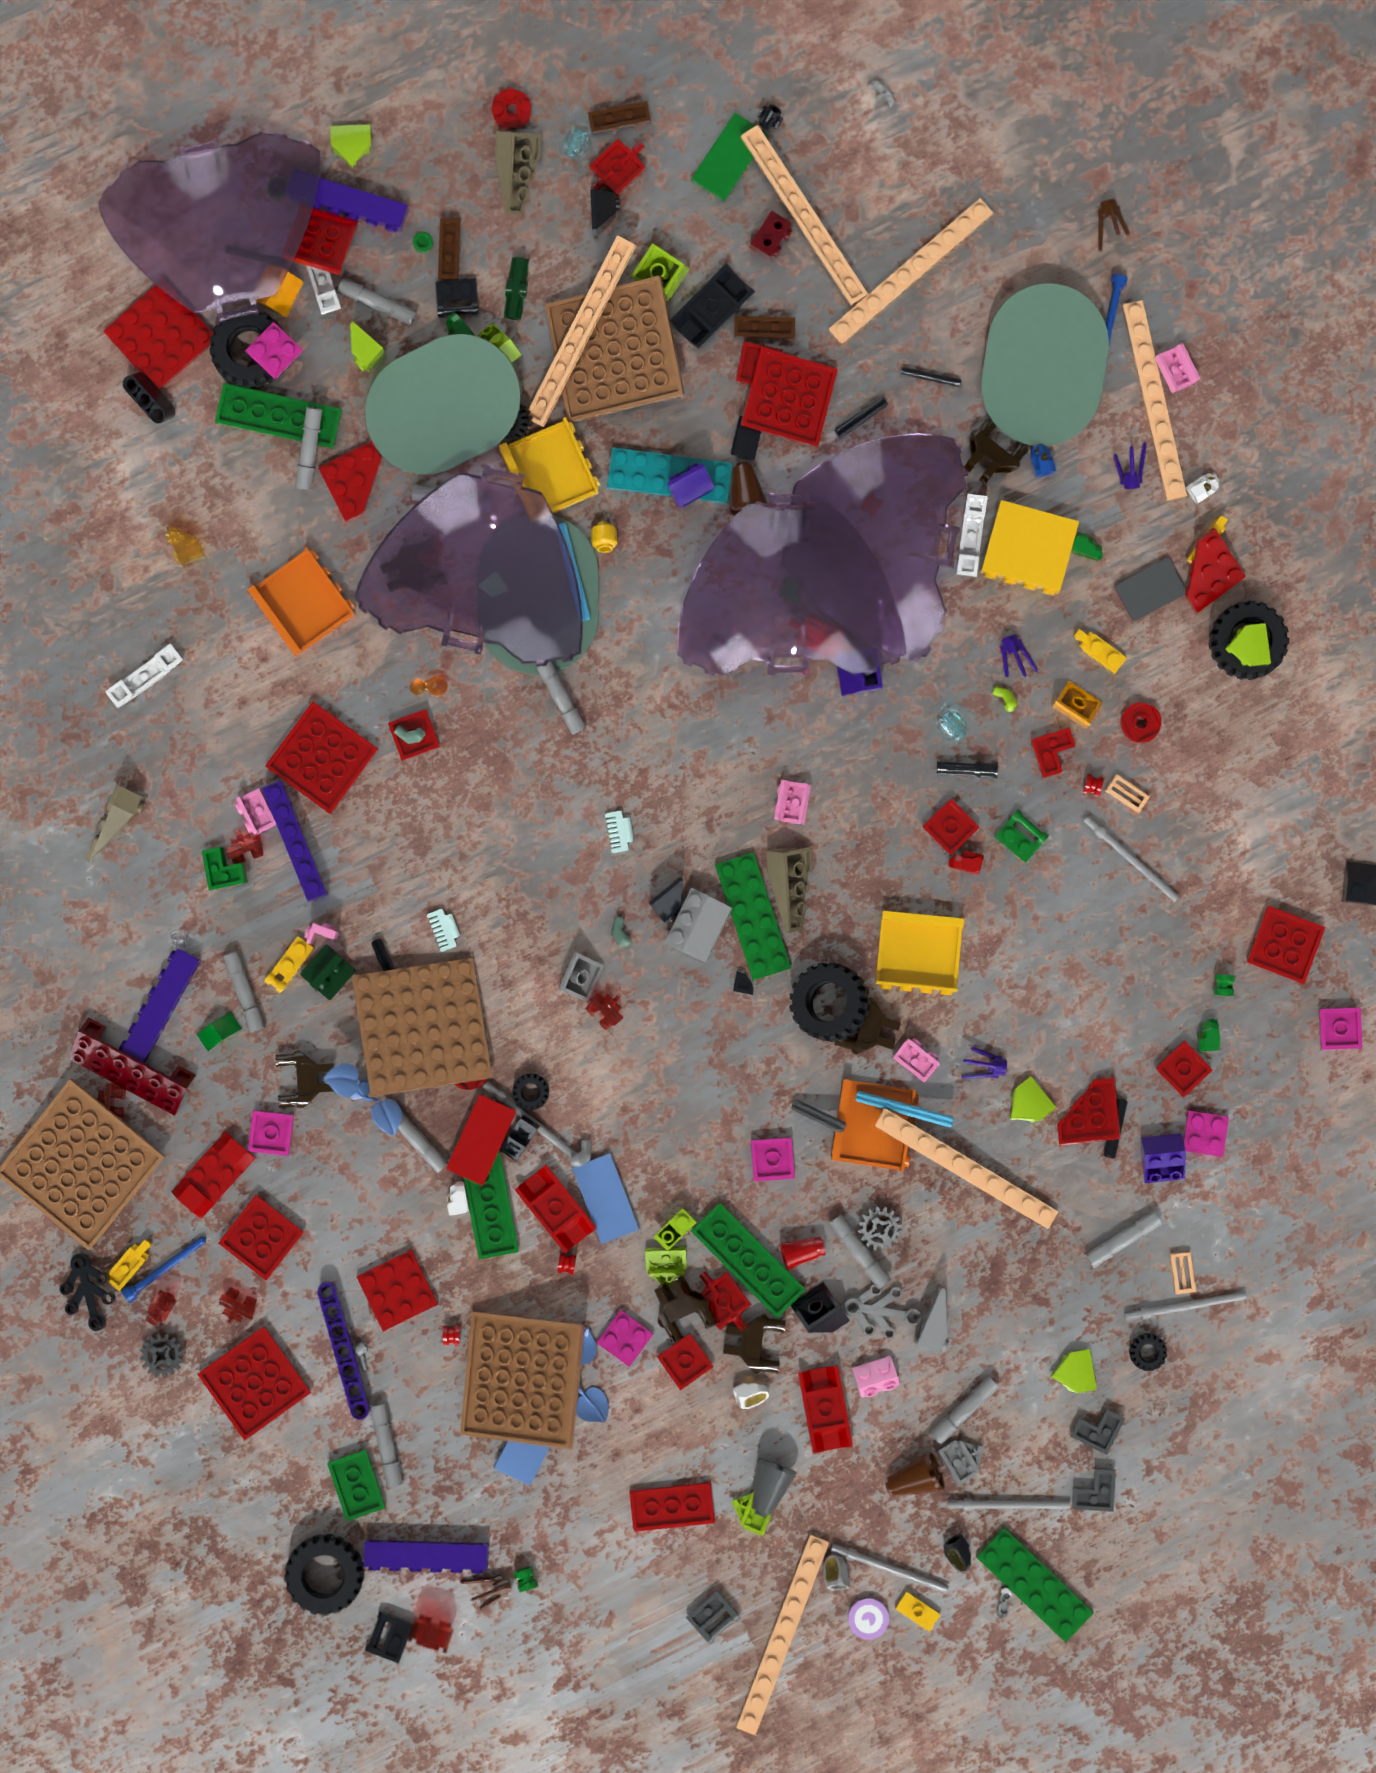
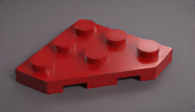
M372 441L318 467L345 522L365 512L366 504L382 461Z
M1214 528L1210 529L1196 541V553L1191 564L1189 586L1185 592V597L1197 613L1246 577Z
M1115 1078L1093 1080L1086 1092L1079 1097L1070 1108L1071 1110L1057 1124L1060 1146L1121 1139Z

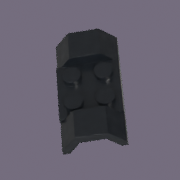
M726 263L670 319V322L690 344L699 349L755 293V290L746 285Z

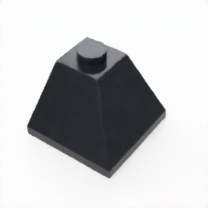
M590 189L593 238H598L616 218V211H620L619 199H615V193Z
M1346 862L1342 902L1376 906V865Z
M681 877L649 902L651 908L664 923L666 921L669 923L673 922L680 911L683 879Z
M824 1282L790 1305L808 1333L835 1332L850 1321Z

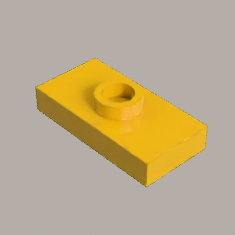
M907 1591L895 1607L896 1610L929 1632L941 1615Z

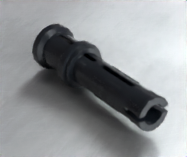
M937 761L936 774L975 776L977 779L987 777L997 780L998 762L990 764L978 761L976 764Z

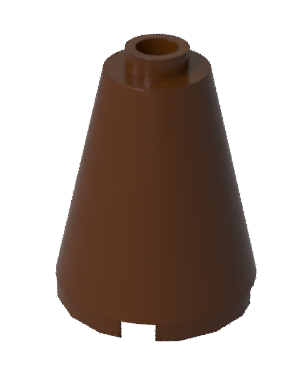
M739 462L732 469L729 504L730 518L737 520V517H742V520L760 518L764 516V511L769 512L768 502L753 466L748 464V462Z
M928 1452L888 1477V1482L885 1485L889 1494L899 1497L941 1492L945 1489L942 1472L939 1473L937 1468L939 1464L932 1452Z

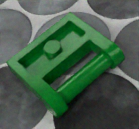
M1018 809L995 835V838L1026 863L1049 835L1046 832H1041ZM1016 821L1037 838V841L1033 843L1016 829L1013 824Z

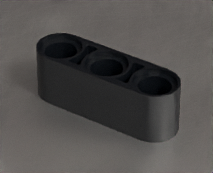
M137 372L124 378L123 388L154 423H163L175 416L173 404L146 374Z

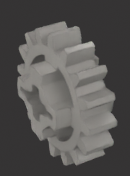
M877 1206L875 1212L868 1209L869 1215L863 1214L864 1222L858 1223L863 1226L862 1229L858 1230V1233H863L864 1235L860 1238L861 1241L867 1240V1247L873 1244V1250L875 1251L878 1246H880L882 1251H884L886 1245L891 1249L892 1241L898 1243V1240L895 1238L896 1235H902V1233L898 1232L902 1225L896 1223L900 1218H893V1210L887 1213V1207L880 1211ZM877 1215L887 1216L889 1219L886 1221L879 1220ZM871 1220L872 1227L869 1231H866L867 1223ZM878 1223L881 1226L886 1225L883 1229V1234L874 1232L877 1229L876 1225ZM892 1226H894L893 1234H892V1236L889 1238V1236H888L889 1228L892 1227ZM877 1236L880 1237L883 1240V1242H875L871 1240V1238Z

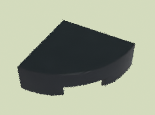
M737 971L733 991L753 995V986L750 979L745 974Z

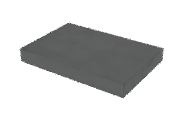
M1169 558L1114 586L1133 622L1185 595L1186 592Z

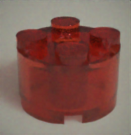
M420 1614L419 1618L415 1617L408 1642H412V1639L417 1640L416 1645L438 1651L439 1647L444 1648L443 1653H447L454 1629L451 1628L452 1624L442 1620L439 1621V1624L432 1622V1617Z

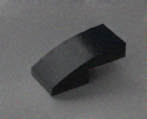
M522 1115L500 1151L517 1162L540 1125Z

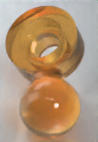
M433 676L427 683L420 679H415L410 683V691L414 695H421L428 691L431 696L440 697L447 690V682L441 676ZM438 682L441 688L435 689L433 684Z

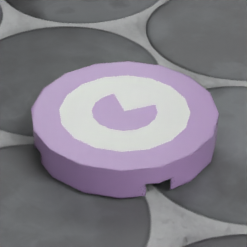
M864 1598L856 1601L851 1606L848 1613V1623L856 1636L862 1639H875L886 1631L889 1624V1614L886 1607L880 1601L874 1598Z

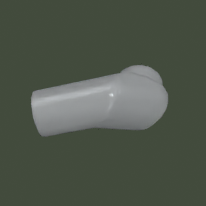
M581 1141V1152L570 1158L572 1166L581 1167L589 1162L591 1158V1141Z

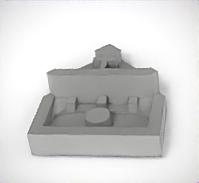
M953 1440L936 1452L955 1484L961 1486L979 1473V1465L984 1447Z

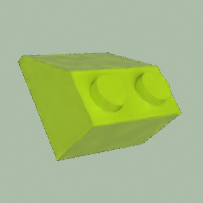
M652 243L630 278L639 281L661 276L666 302L668 303L690 268Z
M352 322L350 324L353 361L361 371L367 370L371 373L385 358V351L382 346Z

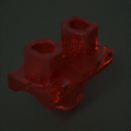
M240 830L235 831L237 837L230 840L233 846L226 848L228 859H232L234 864L245 863L246 859L243 853L251 851L254 859L264 855L261 836L257 835L251 838L249 832L242 835Z
M597 992L589 999L590 1003L586 1007V1011L592 1016L600 1011L604 1017L599 1023L605 1030L613 1025H617L624 1018L618 1012L621 1009L617 1004V1001L620 999L618 995L613 999L609 994L603 997Z
M106 1083L105 1091L99 1090L98 1098L96 1099L102 1104L104 1103L119 1118L124 1117V1107L114 1106L115 1098L125 1099L126 1088L116 1086L115 1083Z
M232 1287L228 1289L225 1295L222 1294L219 1299V1305L225 1307L222 1314L229 1317L227 1323L231 1324L233 1320L241 1322L243 1317L252 1321L257 1300L247 1296L243 1304L236 1301L240 1292Z
M160 1289L147 1310L149 1314L145 1320L153 1326H156L159 1321L164 1323L177 1302L175 1297L171 1293L163 1292Z

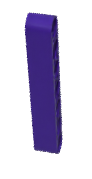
M324 1282L317 1290L350 1413L355 1419L362 1420L370 1413V1404L337 1287L332 1282ZM324 1286L332 1288L333 1293L330 1297L323 1295L322 1289ZM329 1306L337 1307V1316L333 1317L328 1314ZM340 1325L343 1327L344 1333L342 1336H336L333 1333L334 1326ZM341 1345H346L349 1348L347 1356H342L339 1353L338 1349ZM352 1365L355 1369L354 1375H346L344 1367ZM351 1385L359 1386V1395H352L350 1393ZM361 1404L366 1408L364 1415L356 1413V1405Z

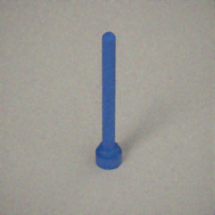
M1112 274L1111 278L1113 292L1106 320L1109 344L1120 293L1124 286L1127 285L1128 280L1127 276Z
M199 1237L134 1286L127 1285L123 1288L121 1292L129 1303L136 1300V1296L139 1295L138 1292L206 1243L205 1237Z

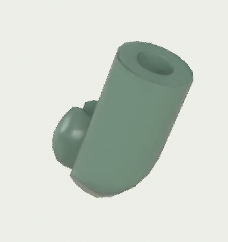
M399 725L394 734L406 743L412 744L422 741L425 731L422 728L407 731Z
M615 917L611 935L619 946H628L631 943V938L626 936L622 930L625 919Z

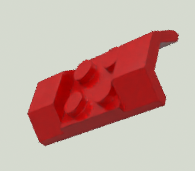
M225 1131L171 1192L186 1208L202 1219L256 1157Z
M547 1164L514 1189L564 1253H567L597 1229Z
M838 1365L799 1372L798 1377L813 1454L832 1449L853 1447Z

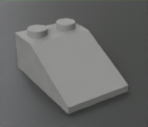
M941 1286L937 1289L915 1339L917 1345L940 1355L941 1351L945 1352L949 1343L947 1339L946 1290Z

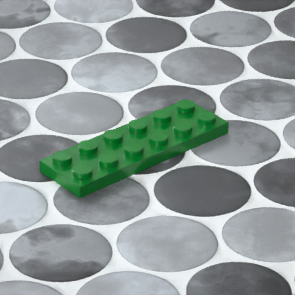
M223 383L215 424L302 443L304 433L302 427H304L306 407L323 409L320 424L321 431L318 432L317 446L334 450L342 409Z
M754 852L716 864L715 867L727 904L732 907L730 913L752 980L754 981L791 969Z
M499 1150L483 1186L463 1177L479 1260L519 1252Z
M720 1202L691 1230L776 1318L806 1290Z
M1004 1527L976 1556L984 1566L1065 1643L1094 1614Z

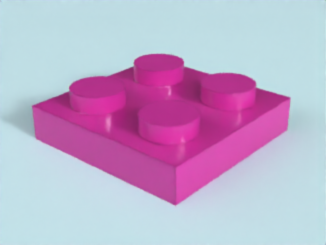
M273 322L245 351L276 380L303 352V349Z
M1361 1008L1319 1009L1321 1050L1363 1048Z
M253 1111L248 1151L289 1156L294 1115Z
M1188 1111L1183 1140L1186 1152L1223 1157L1229 1117Z
M792 1138L751 1140L754 1181L795 1178Z
M620 1310L599 1338L597 1344L630 1367L653 1336V1333Z

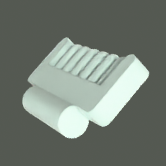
M622 811L606 813L605 817L610 818L606 820L607 823L616 822L607 825L608 828H611L608 829V832L612 833L609 834V837L613 838L610 839V842L614 843L611 844V847L614 848L611 852L628 851V843L634 842L630 817L623 818Z
M439 909L427 914V918H432L429 920V923H433L431 924V927L434 928L433 932H438L434 936L439 937L436 941L440 942L438 944L441 947L440 951L444 952L456 947L455 938L461 935L452 913L445 915L444 910Z

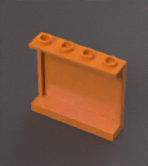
M307 547L304 548L305 551L256 586L252 585L247 589L296 657L355 615L352 611L355 609V606L349 598L344 600L341 595L344 591L337 582L334 584L329 579L332 576L326 566L321 568L317 562L320 558L313 549L309 551Z
M843 1079L837 1119L845 1122L846 1127L843 1132L835 1131L831 1160L904 1171L905 1167H909L910 1155H907L909 1146L875 1127L874 1124L883 1109L857 1102L856 1094L858 1091L918 1107L919 1095L916 1094V1090ZM891 1111L915 1126V1117Z

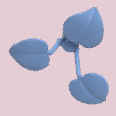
M343 1063L332 1068L324 1076L323 1080L342 1097H350L353 1100L362 1098L363 1101L377 1102L378 1104L371 1108L373 1121L385 1133L391 1136L396 1134L402 1119L400 1106L392 1099H385L382 1102L380 1099L368 1097L370 1092L368 1078L364 1081L358 1080V1070L355 1066Z
M587 1327L584 1328L582 1365L593 1361L597 1352L596 1343ZM579 1387L578 1392L582 1396L577 1400L576 1414L578 1417L588 1422H605L609 1412L605 1394L595 1387L589 1388L584 1393Z

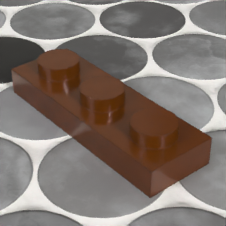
M647 101L588 113L592 134L651 122Z
M440 218L438 280H458L460 219Z
M735 316L734 338L795 339V318Z

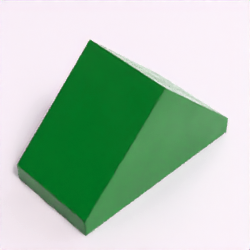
M230 1012L209 1024L197 1036L209 1052L242 1030V1028Z

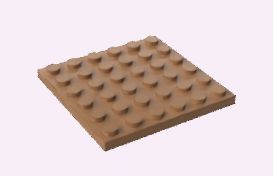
M661 276L615 287L562 391L568 422L571 421L573 423L685 395ZM587 294L545 304L555 356Z
M473 958L351 977L370 1097L492 1078Z
M71 1078L0 1166V1178L90 1251L166 1155Z
M472 1312L460 1435L568 1450L573 1449L584 1325Z

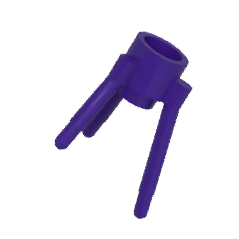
M1143 443L1138 475L1134 468L1133 446H1130L1129 454L1130 472H1126L1125 477L1118 456L1116 454L1113 456L1120 477V485L1124 484V489L1140 488V483H1143L1142 474L1146 455V443Z
M1016 634L1001 640L1003 645L1000 646L1006 677L1009 676L1007 652L1009 655L1014 654L1023 677H1026L1027 674L1018 653L1020 650L1035 672L1038 671L1035 663L1024 648L1021 639L1018 640Z
M972 1047V1051L994 1060H990L989 1063L969 1059L963 1060L964 1063L988 1067V1072L992 1073L962 1075V1079L998 1078L999 1075L1005 1076L1007 1060H1003L1002 1056L993 1055Z

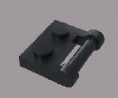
M476 278L435 281L438 318L452 313H472V315H478ZM471 300V305L443 306V302Z
M379 1611L377 1615L379 1619L371 1640L365 1647V1651L399 1664L414 1624ZM387 1621L392 1624L384 1646L380 1649L377 1647V1644Z

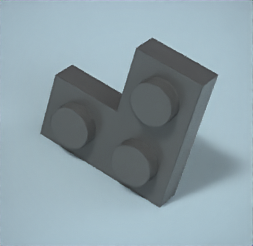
M1108 1409L1105 1410L1098 1426L1078 1418L1070 1436L1107 1455L1125 1418Z
M1095 1469L1094 1489L1073 1488L1072 1509L1114 1512L1116 1470Z

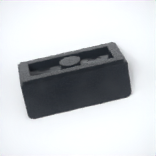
M740 415L731 455L743 460H754L761 431L740 426L742 415Z

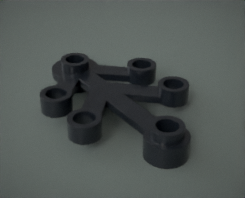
M79 1253L71 1258L70 1266L72 1271L67 1281L60 1285L59 1290L62 1295L71 1294L74 1289L73 1285L79 1276L81 1284L72 1301L66 1304L65 1312L68 1315L76 1314L79 1310V1304L85 1296L90 1315L88 1326L93 1331H100L106 1326V1318L98 1314L93 1293L100 1297L105 1305L114 1303L116 1297L114 1293L107 1292L89 1281L88 1274L95 1277L98 1284L105 1285L109 1283L110 1275L90 1265L88 1256ZM78 1260L82 1263L81 1268L77 1265ZM102 1275L106 1278L105 1282L101 1280ZM65 1285L69 1288L68 1292L64 1290ZM107 1295L111 1297L110 1302L106 1300ZM70 1305L74 1307L73 1312L69 1309ZM94 1320L98 1322L97 1327H95L93 1324Z

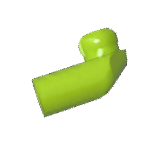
M995 685L992 694L1004 699L1006 711H1014L1015 707H1017V700L1013 692Z

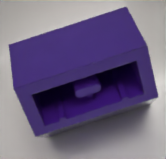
M697 463L692 464L687 468V472L682 475L677 473L671 476L667 483V490L679 510L714 491L715 488L703 463L700 465Z
M876 647L835 656L842 696L882 690L883 685Z
M1182 1133L1141 1138V1157L1145 1183L1185 1179L1186 1150Z

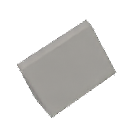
M575 952L559 986V990L588 1002L604 965Z

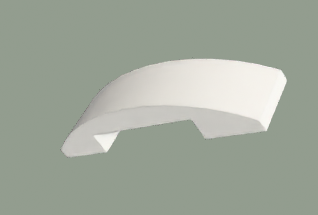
M307 266L321 314L341 309L330 272Z
M967 494L956 573L958 575L977 577L988 496Z
M170 643L155 654L154 658L124 680L117 682L106 690L105 693L114 705L119 708L164 677L183 659Z

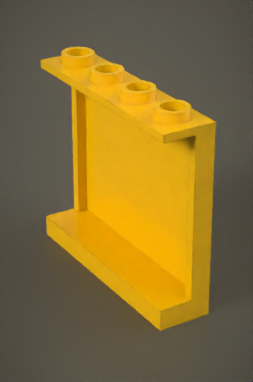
M566 417L563 418L562 422L508 445L506 442L499 445V451L531 523L598 494L599 481L596 476L592 477L590 469H592L588 457L584 459L582 443L580 439H575L573 434L576 433L574 425L571 421L568 422Z
M1001 500L980 572L984 573V577L989 579L999 577L1004 579L1003 582L1015 585L1017 582L1024 584L1023 588L1029 590L1038 588L1042 589V593L1054 596L1055 593L1058 594L1061 590L1079 521Z
M882 911L875 984L880 985L879 989L891 990L892 986H898L900 991L912 992V988H918L920 993L932 994V990H939L940 995L952 996V993L958 990L957 981L964 919Z

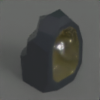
M962 1534L953 1536L943 1545L945 1556L952 1566L960 1572L967 1571L970 1568L972 1556L969 1551L970 1545Z

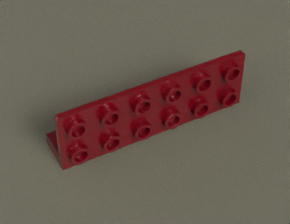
M88 1018L77 1033L68 1059L175 1116L196 1074L179 1065L170 1077L100 1040L106 1030V1026Z

